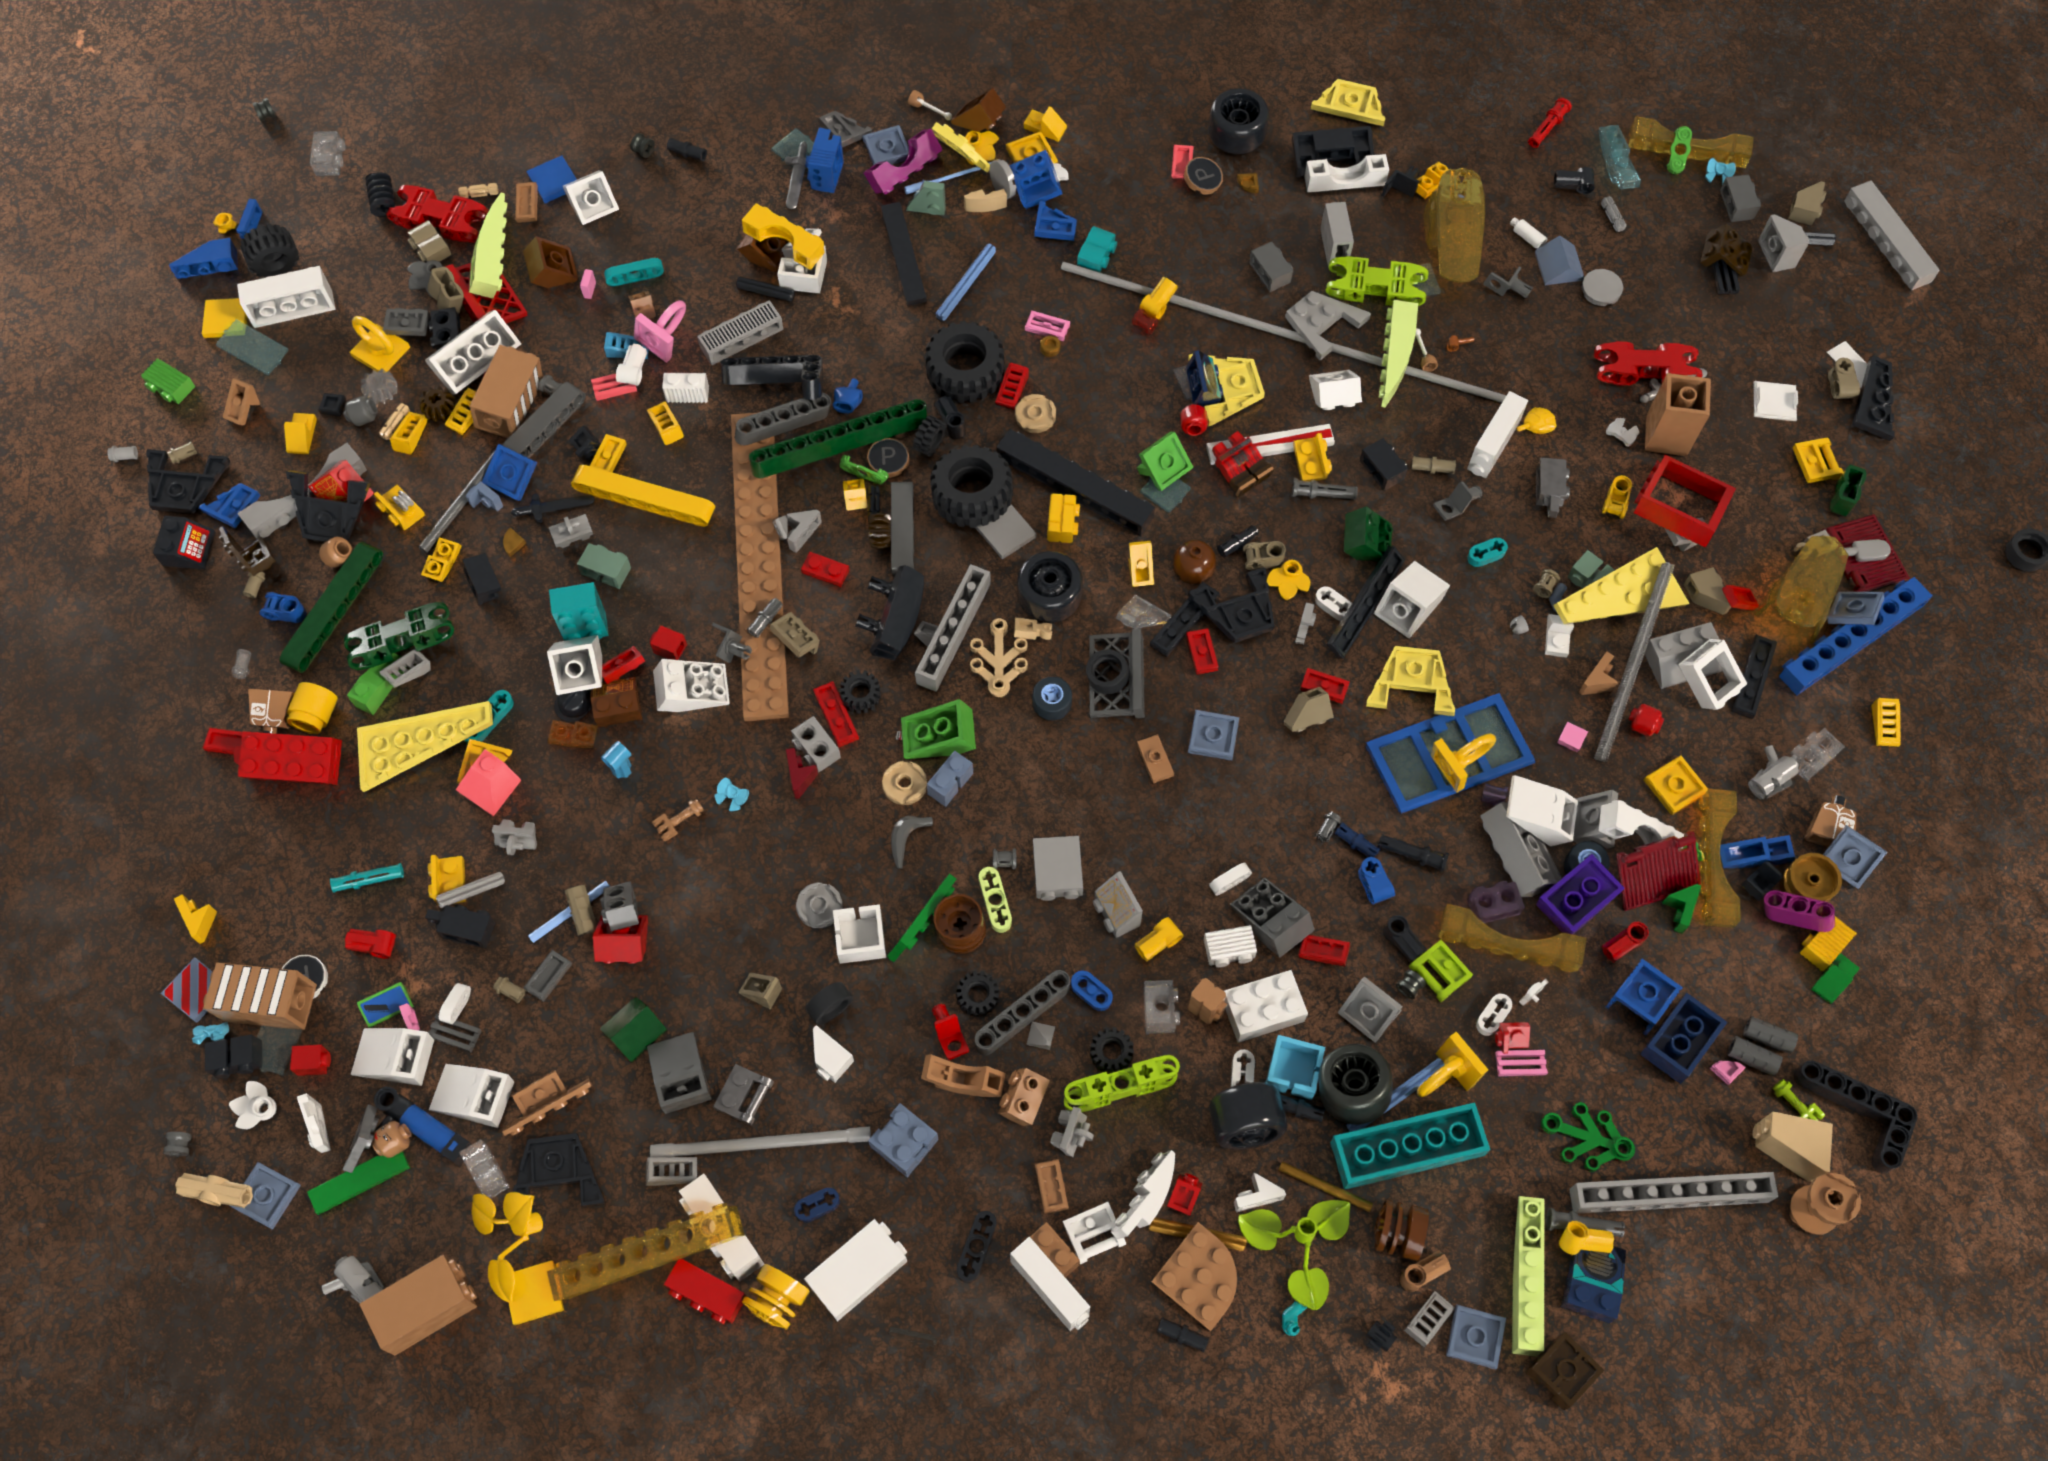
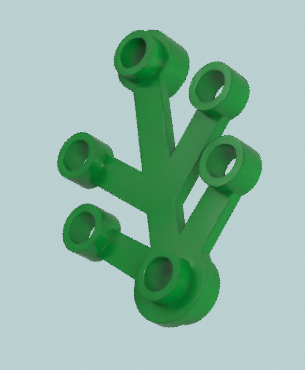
M1578 1102L1572 1107V1114L1576 1118H1580L1586 1130L1563 1123L1561 1117L1556 1113L1546 1114L1541 1121L1542 1129L1548 1134L1559 1132L1585 1141L1573 1148L1567 1147L1560 1153L1561 1160L1566 1164L1572 1163L1576 1157L1598 1146L1609 1150L1597 1157L1589 1156L1584 1161V1167L1589 1172H1595L1600 1168V1165L1614 1158L1619 1161H1628L1635 1154L1633 1142L1619 1134L1612 1122V1115L1606 1110L1600 1111L1596 1115L1595 1120L1599 1126L1605 1127L1610 1139L1600 1134L1588 1113L1587 1105L1582 1102ZM1576 1107L1583 1108L1584 1114H1579ZM1600 1115H1605L1607 1122L1601 1121ZM1547 1121H1552L1554 1128H1549ZM1618 1146H1623L1626 1152L1621 1153L1618 1150ZM1565 1152H1570L1572 1159H1567ZM1589 1160H1593L1596 1163L1595 1168L1589 1166Z

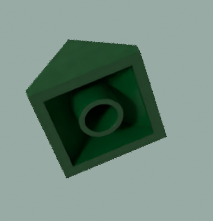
M636 996L600 1028L603 1034L631 1063L647 1049V1046L652 1045L667 1031L666 1027L650 1008Z

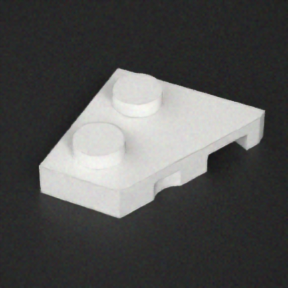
M307 1093L297 1096L309 1132L308 1141L310 1146L320 1153L330 1151L331 1148L321 1104Z

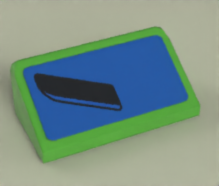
M402 982L357 1002L358 1008L369 1028L400 1014L399 1006L408 1004L412 1008L414 1007L406 986Z

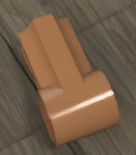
M1438 1250L1416 1264L1409 1265L1400 1276V1284L1403 1289L1408 1292H1415L1425 1284L1450 1271L1451 1267L1447 1257ZM1408 1273H1414L1418 1277L1419 1283L1411 1282L1408 1278Z

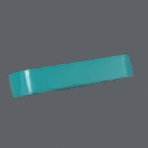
M650 258L610 267L605 270L604 276L607 285L619 286L659 277L664 273V268L660 259Z
M499 690L489 698L488 701L494 707L492 708V714L494 715L493 725L478 732L476 737L471 736L464 741L467 744L469 739L482 742L512 709L514 701L508 691ZM500 699H502V700H505V699H506L507 702H506L505 704H504V703H500V704H499L498 701H499Z

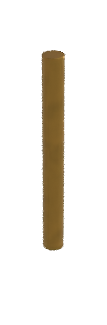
M1282 1161L1279 1171L1339 1199L1350 1202V1204L1365 1211H1371L1372 1202Z

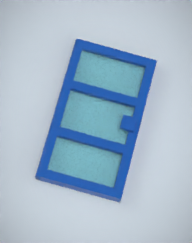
M1500 693L1455 709L1454 716L1438 715L1366 742L1365 745L1399 814L1456 793L1431 757L1434 742L1441 738L1451 752H1453L1454 750L1458 751L1472 740L1484 734L1491 733L1496 736L1494 746L1479 759L1464 768L1468 777L1465 787L1461 791L1535 764V758Z

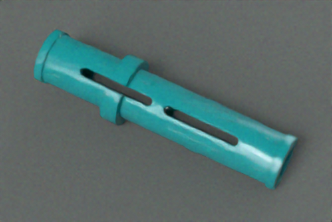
M399 863L359 873L353 871L350 875L330 878V885L333 893L351 888L357 890L364 885L400 877L403 878L404 870L402 864ZM387 872L389 873V874L383 875V876H378V877H373V878L370 877V876L378 875V874H382V873H387ZM364 878V880L346 883V881Z

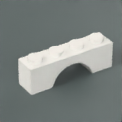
M1386 154L1366 156L1360 163L1348 168L1333 167L1328 163L1327 159L1307 161L1304 175L1307 192L1385 186L1389 166Z
M1614 800L1612 803L1601 806L1599 831L1613 839L1633 835L1634 831L1642 838L1645 845L1672 836L1677 838L1684 837V834L1675 830L1674 827L1665 825L1657 818L1650 817L1642 813L1641 810L1628 806L1624 801Z

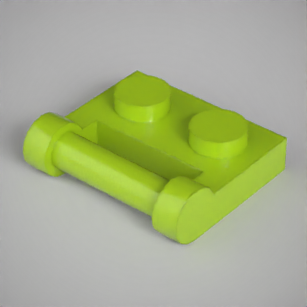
M1442 940L1438 941L1409 965V968L1414 972L1416 971L1436 993V998L1440 1003L1473 976ZM1428 962L1449 986L1444 989L1423 964Z

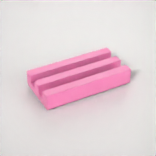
M1031 311L1025 325V331L1045 337L1055 336L1064 342L1065 335L1070 327V321Z
M1510 1050L1508 1054H1503L1502 1051H1496L1495 1053L1498 1076H1544L1548 1074L1546 1069L1547 1063L1544 1057L1545 1050ZM1539 1057V1059L1502 1060V1058ZM1540 1065V1069H1503V1066Z

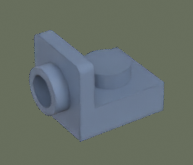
M481 481L466 494V498L473 508L480 502L487 508L492 507L497 512L503 507L499 495Z

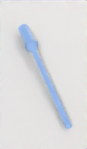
M978 166L948 176L931 180L929 182L939 183L977 170H981V168H979ZM924 180L905 186L906 195L919 190Z

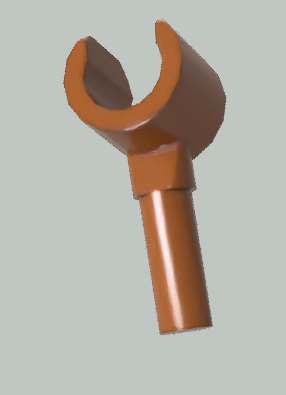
M1453 335L1446 343L1447 350L1455 352L1459 349V345L1474 342V337L1458 339L1457 336Z

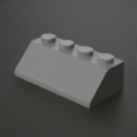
M1501 802L1480 815L1483 821V828L1493 841V848L1503 861V868L1513 881L1514 890L1521 897H1533L1548 891L1562 877L1544 842L1506 817L1508 802Z

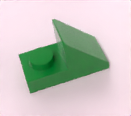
M1695 884L1670 894L1662 902L1664 905L1677 909L1672 920L1675 922L1673 931L1683 934L1689 927L1701 885Z
M1840 953L1811 990L1829 1004H1832L1853 981V977L1860 967Z

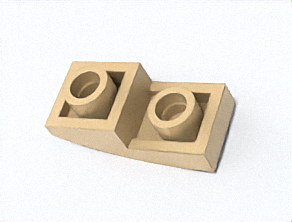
M1004 188L992 191L985 195L982 189L964 195V209L968 212H988L1007 207V194Z

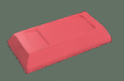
M1174 145L1171 173L1173 179H1184L1185 168L1189 161L1193 159L1194 146Z

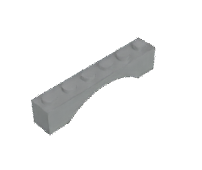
M345 443L329 454L322 470L308 486L340 460H347L359 476L367 471V469L351 446ZM308 488V496L316 497ZM289 495L271 501H256L237 514L254 537L259 539L260 537H268L273 531L297 516L295 499Z

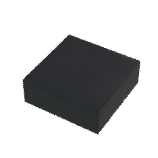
M324 393L318 411L320 414L341 417L346 402L345 396Z

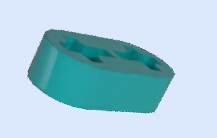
M1493 538L1474 545L1468 553L1467 560L1474 567H1481L1497 561L1506 554L1507 542L1502 538ZM1494 546H1495L1496 548H1501L1500 551H1498L1497 549H1494V550H1492V549H1493ZM1474 554L1482 555L1481 559L1478 556L1474 557Z

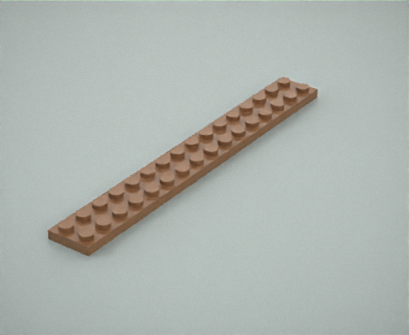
M756 413L731 415L740 636H742L740 643L750 646L752 649L751 654L744 651V654L750 656L748 659L744 660L741 658L744 721L789 718L785 644L770 630V624H768L758 638L753 637L747 630L757 618V613L759 611L762 612L773 598H777L783 604L780 538L773 524V520L779 518L777 474L765 478H756L752 475L749 454L752 451L775 444V436L745 446L738 444L734 438L737 421ZM783 606L772 619L773 622L784 616Z

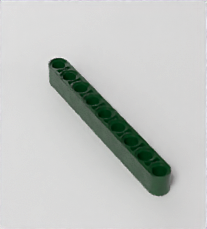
M921 399L911 400L754 450L749 454L752 475L756 478H765L917 429L927 417L926 402Z

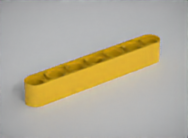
M579 465L571 482V486L581 493L702 527L708 526L715 509V505L707 499L587 465Z

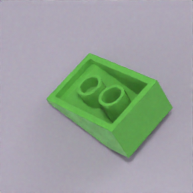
M960 699L901 718L905 759L951 756L954 751L962 754L976 749L973 710Z

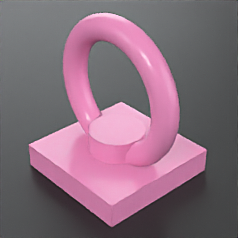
M678 300L671 304L661 315L657 323H653L641 313L635 318L634 339L666 363L672 358L674 338L671 334L680 324L685 314V302ZM676 312L675 316L673 317L669 325L664 329V326L666 325L668 320Z

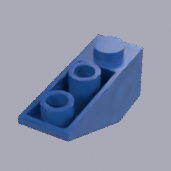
M231 238L211 240L170 263L169 267L177 279L238 270L237 249Z

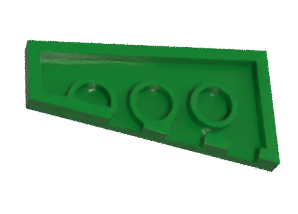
M949 873L925 907L887 955L888 959L895 962L906 948L911 950L918 940L915 935L918 931L921 933L925 931L931 923L928 918L931 914L934 916L937 905L943 897L950 896L955 890L952 887L957 880Z

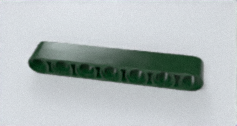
M360 542L356 545L280 655V663L300 673L306 671L381 563L383 558L382 550L365 542Z

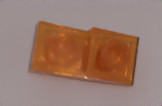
M553 720L548 743L567 747L593 748L598 726L575 721V724Z

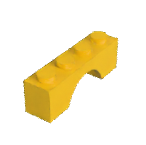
M755 203L742 219L743 232L758 241L770 237H780L789 241L793 246L794 261L810 270L824 254V241L819 236L810 234L801 226H796L785 217L771 212L767 207H762Z

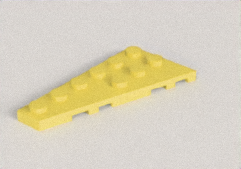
M1656 547L1553 606L1564 624L1645 612L1662 563H1665V560ZM1671 574V578H1668L1670 581L1667 583V590H1664L1666 593L1663 595V602H1660L1662 603L1661 607H1659L1660 609L1681 607L1689 604L1673 574Z
M487 701L357 728L360 789L365 792L492 726V705Z

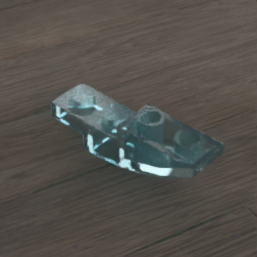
M1619 126L1599 127L1602 154L1612 183H1617L1619 189L1640 187L1641 180L1629 158L1630 148Z

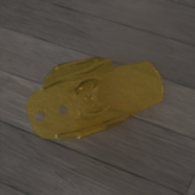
M1449 169L1442 174L1439 185L1432 192L1424 210L1425 239L1429 250L1438 248L1440 276L1458 283L1468 282L1478 277L1485 225V196L1480 176L1472 169ZM1458 176L1464 177L1463 182H1460L1461 179Z
M1811 536L1780 579L1771 585L1754 615L1759 616L1771 604L1775 603V609L1781 617L1801 627L1809 628L1816 626L1809 642L1813 644L1827 620L1830 606L1845 570L1848 553L1835 537Z

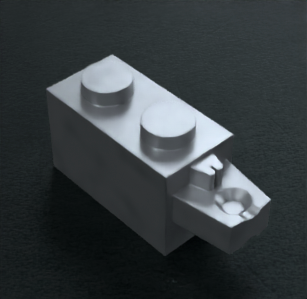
M1540 458L1536 467V505L1547 506L1548 518H1556L1559 513V507H1563L1565 499L1569 498L1570 487L1566 486V481L1569 479L1570 470L1566 468V460Z

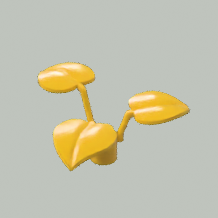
M518 1192L506 1194L503 1202V1211L507 1219L495 1218L496 1207L493 1201L484 1194H475L472 1197V1219L480 1233L484 1235L490 1234L493 1231V1223L509 1224L513 1233L521 1237L498 1255L497 1260H491L488 1265V1280L492 1290L502 1300L509 1303L514 1302L515 1273L511 1264L503 1259L522 1242L529 1240L528 1235L542 1230V1218L537 1212L531 1213L534 1200L533 1195H524Z

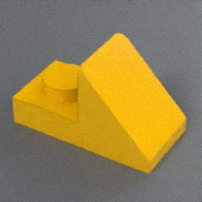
M1049 106L1045 114L1032 109L1024 122V129L1034 133L1041 131L1044 137L1059 142L1067 129V125L1053 108Z
M294 413L292 422L284 423L287 453L309 454L317 421L315 414Z
M864 478L843 481L846 509L867 508Z
M1151 541L1129 543L1130 558L1128 563L1132 587L1154 585Z
M183 894L174 898L191 937L199 944L205 942L217 911L209 904L198 909L194 900H188Z

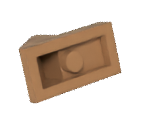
M648 291L628 296L635 318L640 313L648 319L656 316L652 298Z
M233 378L223 418L238 425H245L250 405H260L253 385Z
M1609 652L1604 654L1578 692L1579 694L1606 693L1614 690L1618 682L1608 676V673L1613 668V665L1610 664L1614 658Z

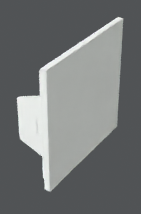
M1754 381V417L1797 421L1798 391H1796V385Z

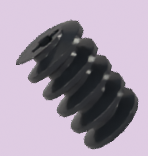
M383 172L370 173L365 178L370 211L374 216L386 217L388 209L391 207L395 208L391 177Z

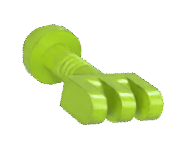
M1782 1079L1773 1086L1772 1089L1775 1091L1776 1097L1783 1096L1799 1112L1800 1115L1798 1117L1818 1121V1119L1821 1120L1825 1116L1815 1103L1806 1107L1799 1101L1798 1097L1790 1090L1792 1084L1789 1081L1786 1082Z

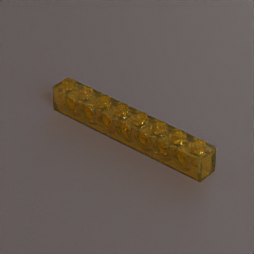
M721 1203L713 1206L712 1212L706 1214L704 1211L696 1212L689 1215L690 1220L684 1222L681 1219L667 1223V1228L659 1230V1227L645 1231V1236L627 1237L622 1239L621 1245H605L599 1248V1253L592 1254V1252L578 1255L577 1261L570 1262V1260L556 1263L555 1269L547 1271L554 1301L571 1299L745 1236L737 1206H727V1203ZM712 1220L715 1223V1230L713 1233L710 1231L709 1228ZM689 1229H691L693 1233V1237L690 1241L687 1238V1232ZM667 1237L670 1240V1246L668 1249H666L664 1244L665 1239ZM644 1245L647 1247L646 1257L642 1254ZM622 1253L625 1257V1262L623 1265L620 1263V1256ZM599 1262L602 1263L601 1273L598 1271ZM577 1270L580 1272V1279L578 1281L576 1279Z

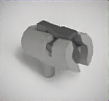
M1773 745L1764 748L1769 760L1766 769H1761L1748 782L1750 790L1760 800L1768 799L1789 788L1792 785L1791 778L1797 775L1799 771V765L1794 758L1783 756L1778 759Z
M344 1256L339 1259L335 1264L336 1269L334 1271L338 1279L322 1285V1291L325 1295L341 1288L344 1291H350L352 1293L351 1297L359 1303L386 1288L369 1262L360 1263L355 1256Z

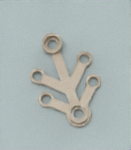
M997 618L990 624V632L995 637V656L984 647L983 641L980 638H974L970 642L971 651L978 653L995 669V676L984 668L983 661L980 658L971 660L970 669L988 682V690L993 696L1003 697L1010 690V682L1020 673L1027 670L1028 662L1025 658H1017L1014 668L1004 676L1003 668L1020 653H1024L1027 650L1028 643L1024 638L1016 639L1014 647L1003 656V637L1008 632V625L1004 619ZM997 624L1003 625L1001 628L995 627ZM1023 643L1025 646L1020 648L1017 645ZM974 644L981 645L979 648L973 647ZM979 663L981 666L975 668L973 665ZM1019 663H1023L1025 666L1018 667L1017 665ZM998 683L1003 684V686L1000 688L996 687L995 685Z

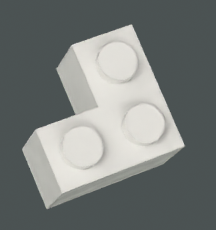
M825 246L823 256L811 270L795 262L794 259L781 257L778 270L779 286L793 289L794 291L820 294L827 264Z

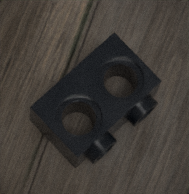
M455 307L430 311L431 320H428L430 332H433V337H430L432 349L438 351L462 333L460 318Z

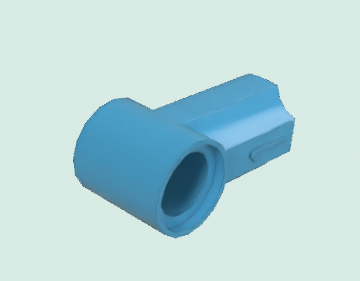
M616 741L601 756V759L617 778H627L632 773L629 761L631 753L623 744Z

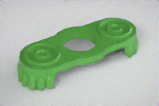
M1686 126L1679 127L1674 132V142L1670 147V161L1667 164V170L1671 174H1680L1685 169L1687 156L1691 151L1692 131ZM1677 144L1685 145L1686 152L1683 155H1678L1675 152Z
M847 455L842 456L839 464L844 471L876 484H884L889 477V474L881 468L875 472L862 465L849 462L850 456ZM858 470L864 471L867 475L860 473Z

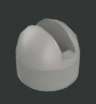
M1522 615L1514 618L1510 623V628L1513 629L1512 632L1515 634H1523L1529 631L1527 622Z

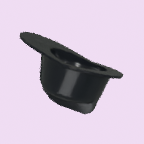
M591 689L558 695L554 705L557 716L566 722L581 720L592 709Z

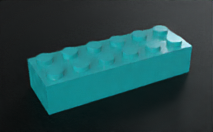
M1475 1102L1335 1135L1330 1142L1344 1190L1484 1157L1490 1151Z

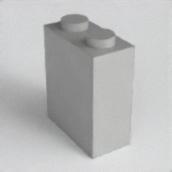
M1346 202L1325 204L1320 230L1329 268V262L1333 258L1351 256L1354 239Z
M1079 836L1033 838L1036 898L1050 901L1054 900L1055 897L1076 899L1079 896H1083Z

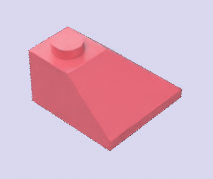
M485 749L471 766L456 788V791L494 817L520 783L521 779L503 761Z

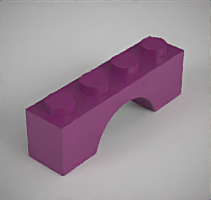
M932 129L922 130L908 140L909 153L901 166L895 167L887 161L877 162L864 172L875 194L883 193L885 195L891 192L895 184L905 182L909 178L908 175L910 173L920 171L924 167V163L927 161L931 162L938 157V153L943 149Z

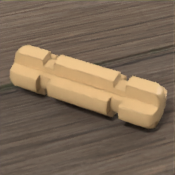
M488 183V186L480 184L469 186V188L467 186L458 188L459 196L469 198V196L471 198L488 196V194L491 196L499 193L497 183Z
M400 403L397 406V411H394L385 423L386 426L380 429V437L385 440L391 438L393 435L392 431H396L404 419L403 416L405 417L410 412L406 404Z

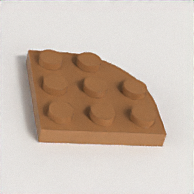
M1197 1222L1151 1282L1211 1331L1233 1301L1237 1287V1272L1234 1260L1227 1247L1215 1235Z

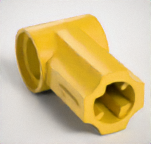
M1163 276L1153 292L1142 300L1139 309L1153 319L1159 320L1166 310V304L1178 289V286Z
M1166 917L1153 928L1152 932L1138 941L1134 947L1141 958L1147 962L1166 947L1174 946L1184 935L1173 921Z
M1571 1221L1559 1240V1246L1564 1252L1571 1255L1578 1254L1580 1250L1611 1253L1614 1237L1610 1231L1589 1229L1579 1221Z

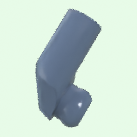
M1557 583L1552 591V595L1549 597L1553 611L1556 613L1557 611L1553 605L1563 600L1562 596L1567 590L1566 585L1563 583Z

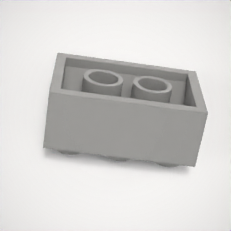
M1711 622L1649 640L1644 655L1661 689L1687 682L1678 664L1709 639H1719ZM1715 657L1701 671L1704 676L1722 672V669Z

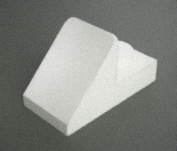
M1548 614L1545 655L1567 658L1569 655L1570 634L1574 628L1573 623L1564 624L1559 615Z
M1253 1173L1251 1179L1256 1193H1253L1252 1190L1239 1193L1238 1197L1235 1198L1234 1206L1236 1212L1284 1200L1286 1193L1284 1189Z

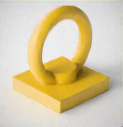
M353 317V328L362 340L350 351L351 356L384 376L410 348L408 342L396 335L385 334L383 327L365 317ZM362 326L366 327L370 331L367 333Z
M1491 733L1484 734L1472 740L1458 751L1454 750L1453 752H1451L1442 738L1434 742L1431 757L1456 793L1464 789L1468 774L1464 768L1487 753L1494 746L1496 736Z
M1455 1032L1436 1052V1055L1445 1065L1420 1085L1417 1089V1095L1419 1097L1429 1095L1452 1076L1468 1091L1485 1075L1488 1069L1461 1036Z

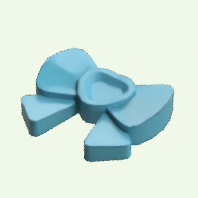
M1711 158L1706 166L1707 174L1705 178L1711 183L1716 174L1722 175L1723 185L1726 177L1734 175L1736 164H1725Z
M723 778L718 783L715 799L717 804H721L726 797L731 798L732 802L729 811H738L741 809L740 805L747 801L749 790L740 789L733 785L729 778Z
M228 1022L206 1027L202 1025L196 1026L193 1029V1043L201 1044L206 1037H210L213 1041L223 1039L229 1032Z

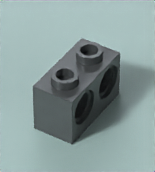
M631 881L603 888L604 897L600 898L603 909L601 914L604 923H609L611 931L639 924L637 900Z

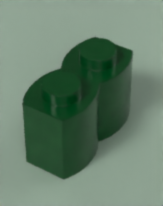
M1851 464L1846 468L1836 483V494L1830 503L1831 512L1847 516L1861 497V486L1866 480L1865 469Z

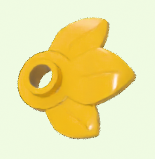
M972 130L966 134L965 138L968 140V143L975 148V151L985 161L988 162L995 159L996 152L992 145L999 140L995 133L991 131L980 133ZM966 159L969 164L975 165L971 161Z
M1296 560L1284 562L1281 568L1273 569L1267 577L1268 585L1278 587L1279 594L1284 600L1293 598L1298 590L1308 592L1310 588V579L1302 572V566Z

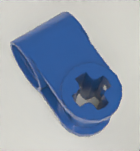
M273 592L266 593L265 605L259 612L262 617L268 620L292 623L303 621L307 614L306 609L295 596L281 595Z
M1374 857L1366 858L1358 870V877L1365 889L1369 902L1374 905L1394 897V887L1387 877L1381 862ZM1368 867L1369 870H1374V873H1372L1371 871H1366V868Z

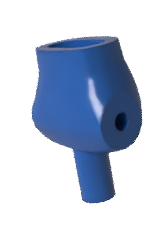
M851 379L848 387L835 388L833 407L836 411L852 413L861 403L863 392L857 389L859 384L857 379Z

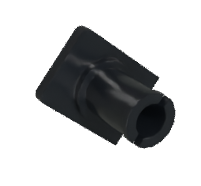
M1410 166L1405 174L1395 170L1386 181L1381 196L1385 197L1393 187L1414 197L1419 181L1416 179L1419 176V170L1417 168L1414 169V166Z

